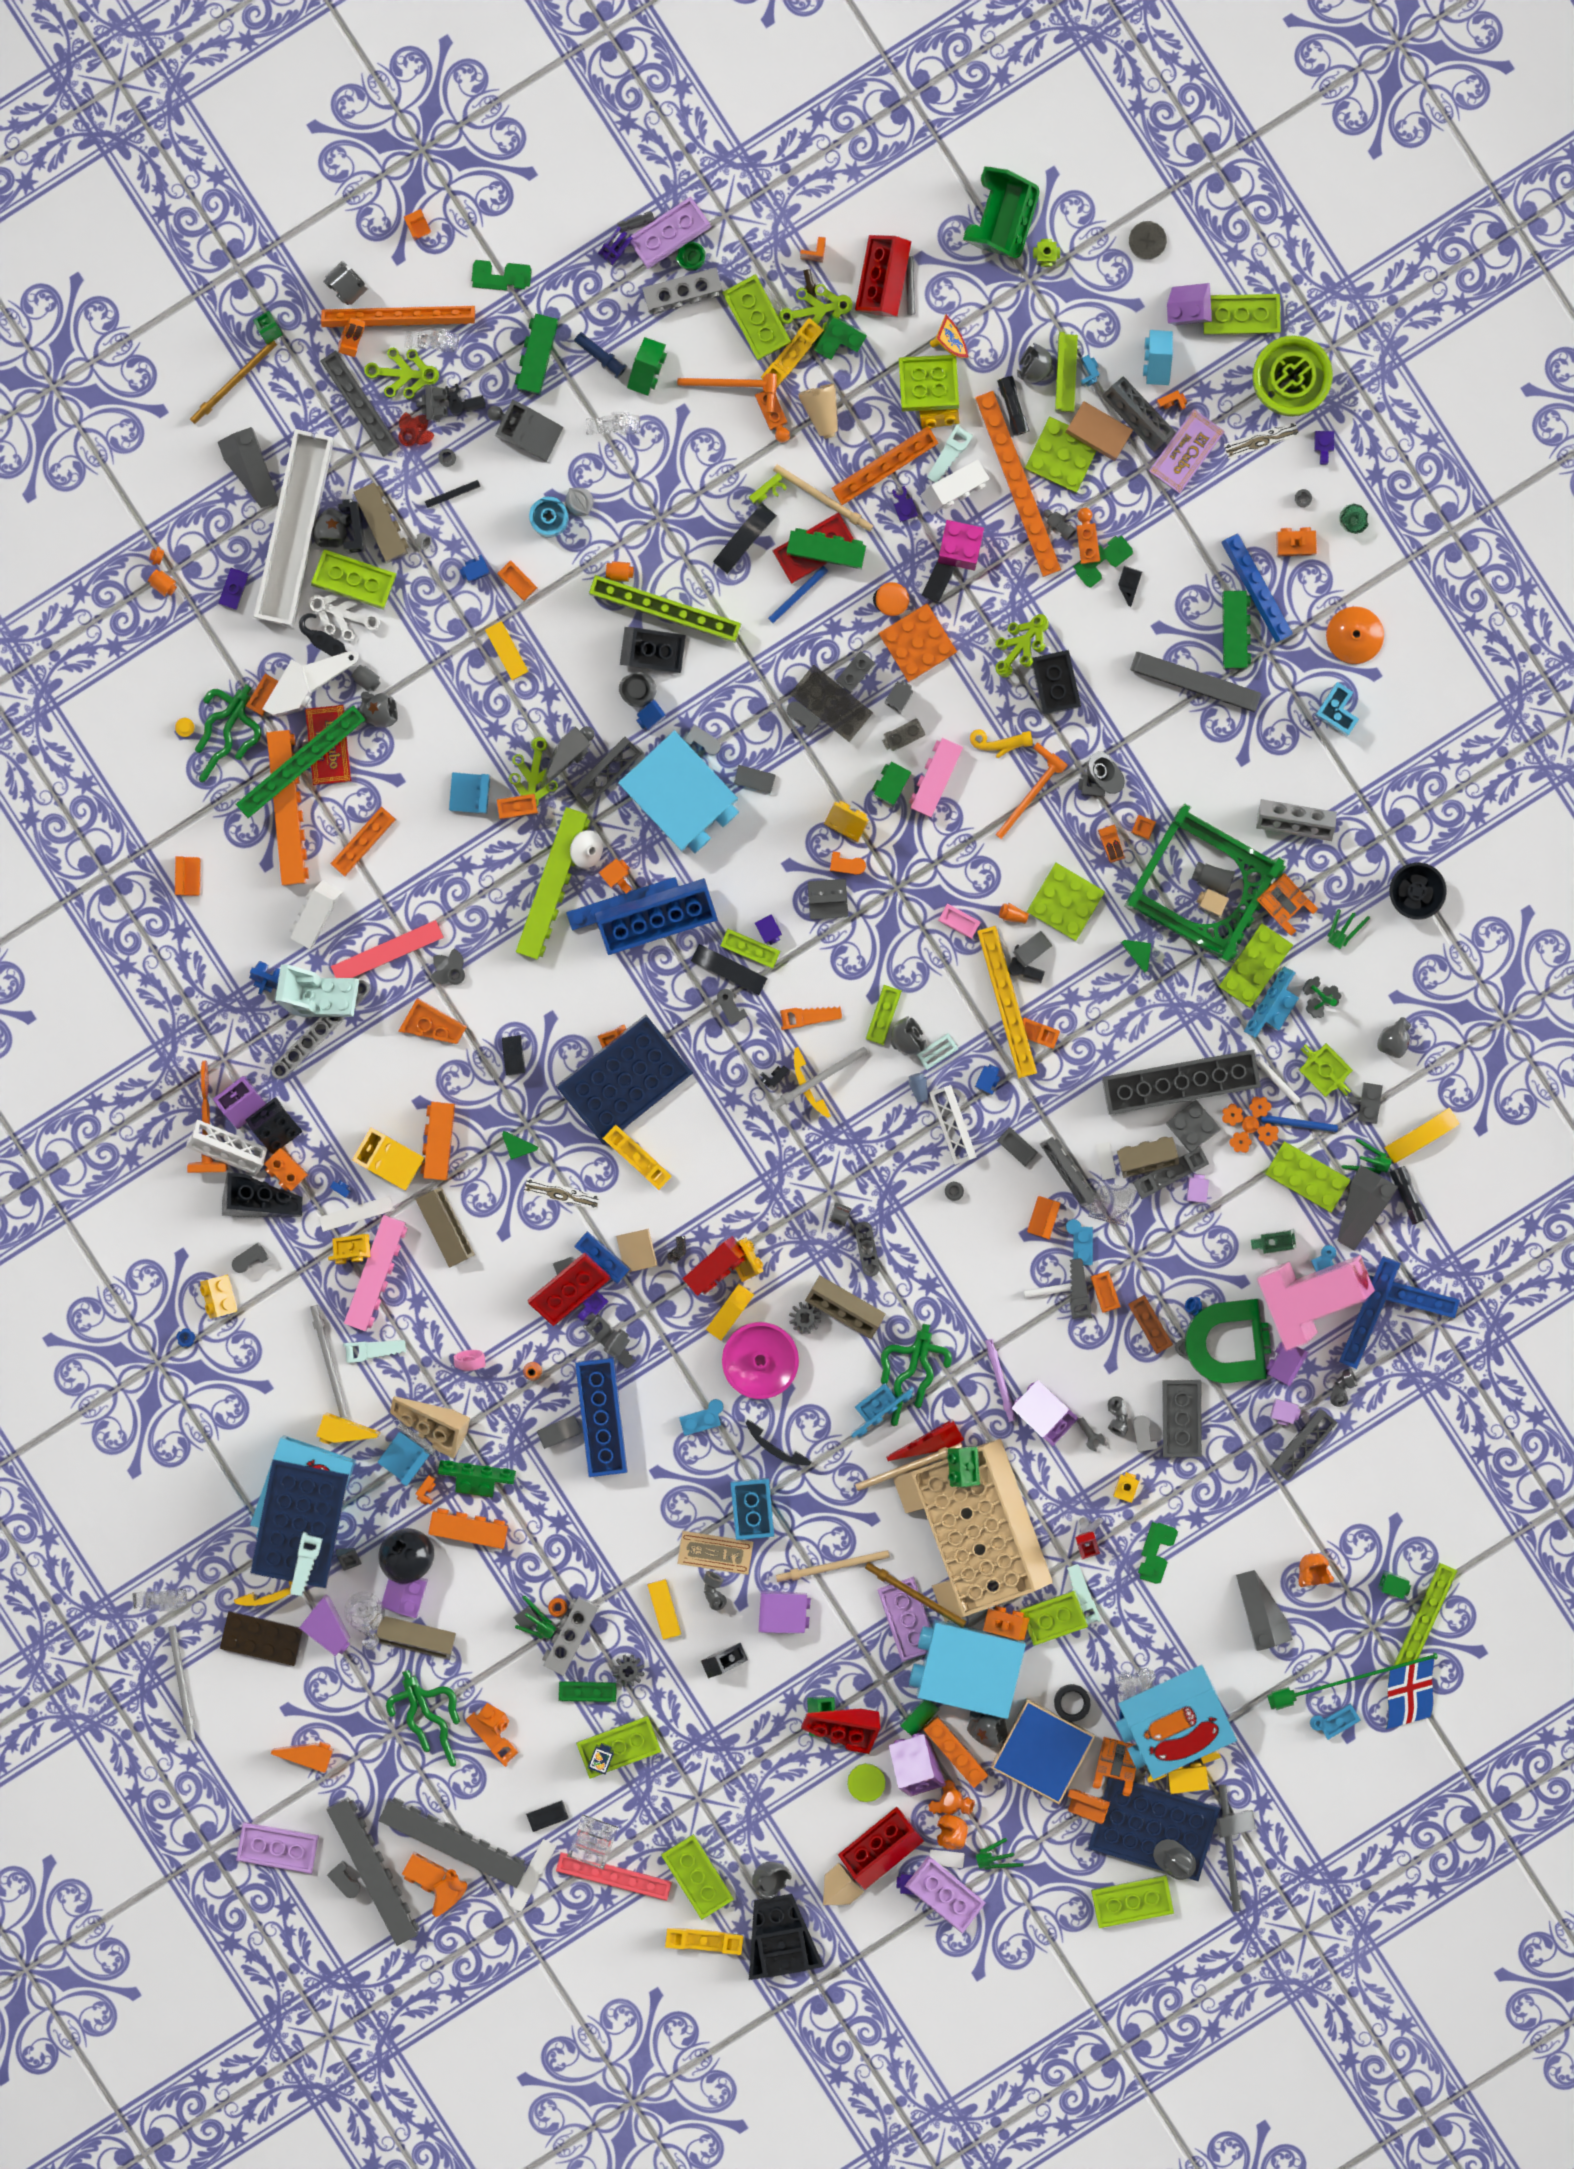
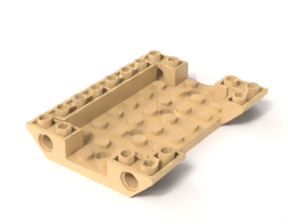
M1001 1438L978 1446L980 1485L951 1487L948 1480L949 1463L947 1459L893 1477L905 1513L920 1509L925 1510L949 1576L948 1580L934 1584L932 1588L938 1604L960 1618L1037 1591L1053 1583ZM964 1508L972 1510V1516L968 1519L961 1516V1511ZM977 1544L985 1546V1552L982 1555L974 1552ZM991 1580L998 1582L999 1586L995 1591H990L987 1588V1584ZM943 1616L945 1622L950 1621L949 1619Z

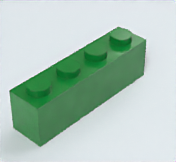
M536 313L534 318L531 317L528 328L531 329L530 337L526 336L524 347L527 348L526 353L521 355L519 366H522L521 373H517L515 378L517 390L540 396L559 323L558 319Z
M795 528V531L791 530L786 555L862 570L866 545H863V541L852 539V542L844 541V537L840 536L828 538L825 537L826 534L814 532V535L807 534V530Z
M1247 591L1222 592L1223 669H1247L1248 664H1251V653H1247V645H1251V634H1247V626L1251 624L1250 615H1247V607H1250V595H1247Z

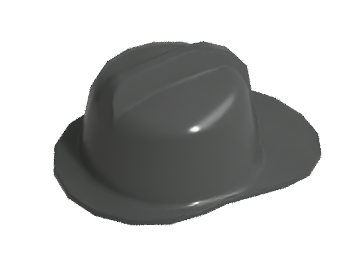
M1096 752L1092 754L1087 764L1088 778L1107 793L1116 794L1120 792L1125 784L1124 775L1107 753Z
M1166 1839L1156 1845L1153 1855L1155 1862L1167 1874L1177 1880H1184L1193 1875L1196 1869L1195 1857L1175 1840Z

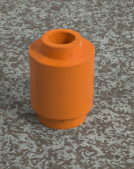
M612 561V563H607L606 578L629 582V578H633L634 567H631L629 562Z
M156 569L148 579L150 586L164 597L167 595L171 596L177 589L175 586L176 581L163 571Z

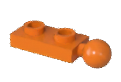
M762 391L755 394L770 431L776 429V440L781 443L787 442L790 438V432L783 425L788 422L776 394L774 397V413L766 412L767 393Z
M1081 508L1077 513L1078 520L1082 522V525L1076 526L1081 564L1100 562L1096 523L1090 524L1093 515L1089 508Z

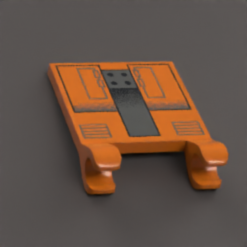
M1285 873L1256 899L1286 933L1291 936L1296 932V929L1288 920L1303 905L1312 914L1318 910Z
M1103 1737L1093 1788L1099 1789L1102 1785L1103 1776L1125 1781L1122 1794L1130 1796L1136 1767L1127 1748L1135 1744Z

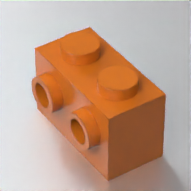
M279 1148L264 1163L267 1167L265 1171L271 1177L276 1176L280 1180L279 1185L285 1191L288 1189L293 1191L309 1175L283 1148Z

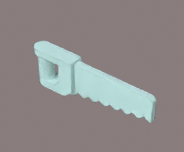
M959 424L954 428L943 451L928 474V479L935 483L941 480V476L945 475L948 467L952 466V462H955L958 453H962L973 437L972 434L960 428ZM955 434H957L960 437L964 438L966 441L964 443H959L956 440H954L953 437Z
M404 1340L343 1343V1347L346 1348L347 1363L363 1362L368 1360V1358L373 1359L374 1356L377 1358L380 1355L384 1357L385 1354L388 1356L391 1353L395 1355L396 1352L399 1354L402 1351L406 1353V1343ZM353 1346H359V1356L357 1358H354Z
M304 1532L290 1591L291 1594L303 1596L302 1592L305 1591L306 1581L309 1580L308 1576L310 1575V1570H312V1565H314L313 1560L319 1555L322 1543L321 1538L306 1535L307 1533ZM304 1543L317 1545L316 1549H305L303 1548Z
M1076 1564L1068 1567V1575L1071 1576L1069 1579L1072 1581L1071 1586H1073L1072 1591H1076L1083 1613L1092 1608L1095 1614L1085 1617L1087 1624L1096 1621L1101 1622L1080 1566Z

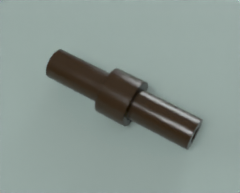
M811 269L803 270L806 282L805 289L809 294L817 298L815 292L816 283H813Z

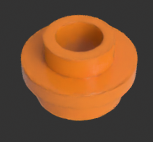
M158 546L156 550H151L149 560H152V565H160L164 555V550H161Z
M561 1598L552 1599L548 1605L549 1613L554 1617L563 1616L567 1611V1603ZM560 1604L561 1610L556 1611L554 1605Z

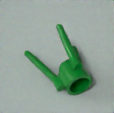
M1338 909L1331 930L1327 935L1330 937L1327 942L1339 949L1342 946H1346L1348 941L1366 924L1370 916H1367L1347 936L1344 933L1356 914L1354 912L1351 914L1341 931L1336 930L1334 932L1341 912Z
M1356 1138V1142L1379 1155L1375 1156L1374 1159L1360 1156L1361 1160L1372 1163V1167L1365 1168L1379 1174L1381 1171L1387 1173L1391 1165V1158L1386 1157V1153L1380 1152L1366 1142ZM1342 1165L1341 1167L1343 1169L1358 1170L1360 1166Z
M523 1596L524 1601L543 1620L538 1621L533 1616L525 1613L529 1620L537 1624L536 1630L538 1632L519 1625H515V1628L535 1635L540 1639L543 1637L550 1639L556 1627L526 1596Z
M1003 1838L987 1848L980 1849V1853L976 1854L979 1869L1023 1867L1024 1864H994V1861L1014 1856V1853L993 1857L991 1852L988 1853V1851L1006 1842L1007 1838Z

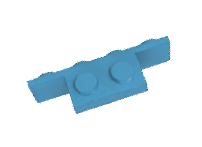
M1287 967L1282 968L1277 974L1274 983L1268 989L1266 996L1258 1005L1253 1017L1248 1021L1244 1030L1245 1033L1256 1038L1265 1022L1280 1030L1299 997L1286 989L1296 972Z
M884 1383L855 1406L866 1422L854 1430L851 1437L858 1436L860 1438L868 1431L866 1429L871 1424L875 1426L883 1420L881 1416L885 1413L891 1414L898 1408L896 1405L901 1401L903 1403L907 1402L913 1397L911 1393L914 1391V1388L911 1386L900 1396L896 1397L887 1384Z

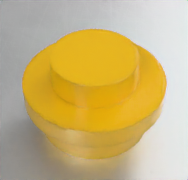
M181 718L175 724L177 734L182 737H188L194 732V723L189 718Z

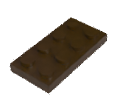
M228 1611L220 1649L295 1666L303 1631L297 1626Z

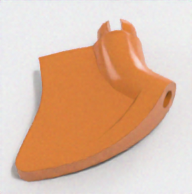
M453 1869L448 1870L445 1879L433 1886L435 1901L432 1914L438 1917L449 1910L459 1901L467 1889V1882L460 1881L456 1871Z

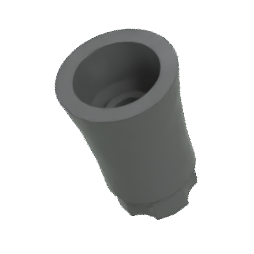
M1198 862L1192 880L1199 881L1198 883L1227 896L1236 871L1225 870L1207 863Z

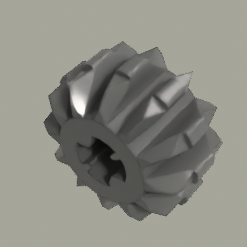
M799 1302L801 1309L798 1310L796 1306L792 1307L797 1313H789V1316L795 1317L789 1323L793 1324L796 1322L797 1324L793 1329L797 1330L800 1326L801 1334L804 1333V1328H807V1332L810 1334V1326L815 1330L818 1328L814 1322L820 1323L821 1319L815 1318V1316L821 1315V1312L813 1313L816 1309L815 1306L809 1309L810 1304L807 1302L806 1308H803V1303ZM808 1313L810 1321L807 1323L806 1321L805 1323L801 1322L802 1317L800 1315Z
M632 1654L630 1660H627V1656L623 1655L624 1662L617 1658L616 1662L620 1666L613 1665L612 1667L614 1670H618V1672L613 1673V1677L620 1676L616 1682L620 1683L623 1679L624 1687L627 1686L628 1681H630V1685L633 1687L634 1679L640 1683L641 1679L638 1676H644L645 1674L642 1671H638L645 1667L644 1665L637 1666L641 1659L638 1658L634 1662V1655ZM631 1666V1670H634V1673L631 1672L630 1675H626V1671L624 1672L623 1669Z

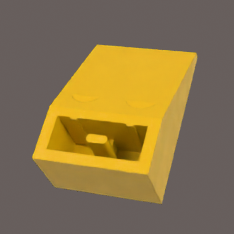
M840 800L839 803L834 802L824 825L858 843L869 819H867V814L858 809L854 812L850 810V805Z
M370 1127L352 1161L406 1191L425 1157Z

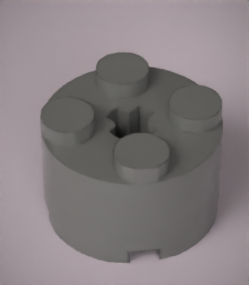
M341 261L325 276L324 283L330 289L338 292L336 296L343 304L352 305L368 290V287L364 286L366 284L352 269L348 270L347 264L344 261Z

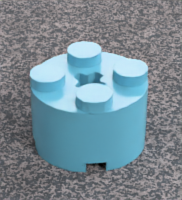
M543 497L532 505L529 512L530 523L533 529L541 536H558L562 534L568 525L569 516L567 509L557 498ZM551 513L554 518L548 522L544 516Z

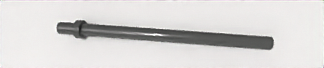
M1226 1784L1219 1785L1223 1817L1230 1815ZM1227 1836L1224 1838L1231 1890L1229 1898L1232 1901L1233 1912L1241 1911L1239 1901L1241 1900V1895L1238 1892L1232 1836Z

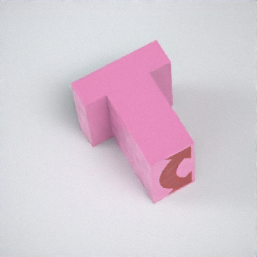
M1361 1255L1296 1279L1290 1261L1268 1269L1257 1278L1286 1351L1308 1343L1318 1333L1313 1321L1314 1319L1362 1302L1375 1291Z

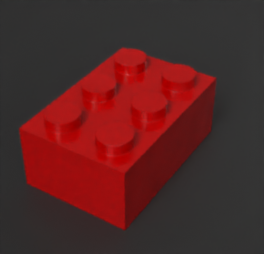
M731 1236L682 1279L697 1296L701 1293L705 1295L718 1285L716 1281L719 1283L731 1273L730 1268L734 1270L745 1261L743 1257L746 1254L741 1245Z

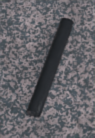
M475 480L426 500L425 504L429 508L481 486L479 481Z

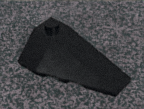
M227 1173L222 1196V1216H302L301 1196L284 1189L275 1188L265 1181L261 1182L252 1178L253 1176L248 1174Z

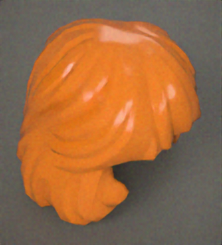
M1310 1553L1301 1559L1298 1580L1300 1587L1329 1584L1334 1581V1577L1328 1570L1329 1562L1324 1555Z
M943 1815L937 1824L941 1828V1834L937 1836L938 1845L945 1847L947 1850L962 1849L965 1846L968 1832L966 1822L954 1815Z

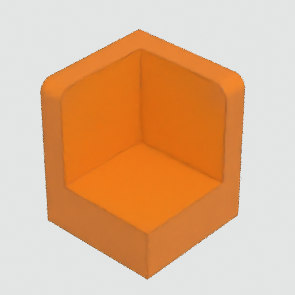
M421 209L404 216L414 241L431 233Z

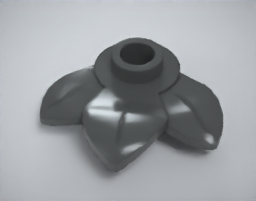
M453 949L449 957L434 955L433 962L437 971L431 975V978L436 983L446 984L449 982L453 985H458L463 982L465 978V972L462 969L464 959L458 950ZM453 972L459 973V977L457 979H454L452 977Z

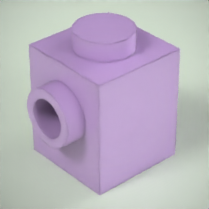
M1275 1398L1270 1417L1278 1419L1277 1423L1288 1426L1289 1423L1294 1424L1295 1420L1298 1421L1301 1410L1298 1409L1299 1405Z

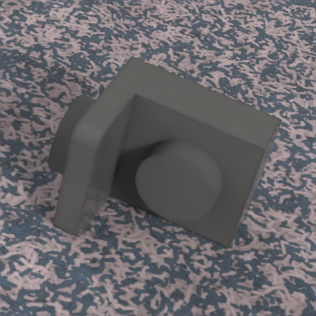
M1083 775V779H1079L1078 790H1081V795L1105 797V791L1098 784L1091 783L1090 787L1087 786L1088 775Z

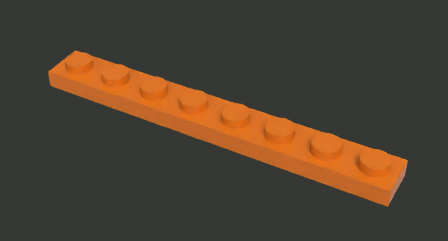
M475 306L322 309L321 327H345L349 317L365 321V326L474 324Z

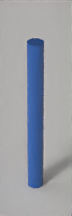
M822 566L768 619L772 623L779 619L828 572V569Z
M1270 1115L1261 1116V1122L1329 1132L1338 1131V1125Z

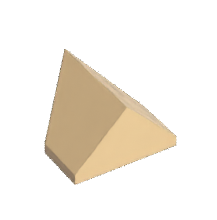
M840 1863L825 1874L823 1905L851 1904L864 1892Z

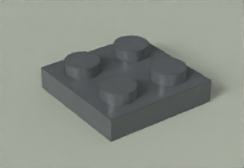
M1197 1100L1166 1123L1190 1154L1221 1129Z

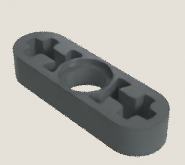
M862 1221L856 1225L855 1234L863 1272L865 1275L872 1277L878 1274L880 1266L872 1227L868 1222ZM861 1225H865L866 1228L869 1227L866 1235L867 1238L871 1236V1241L865 1240L860 1243L859 1238L863 1239V1234L858 1232ZM866 1243L871 1244L873 1247L872 1253L868 1255L862 1252V1246ZM875 1255V1259H871V1261L877 1268L874 1269V1273H870L869 1270L865 1269L868 1266V1260L863 1261V1257L869 1258Z

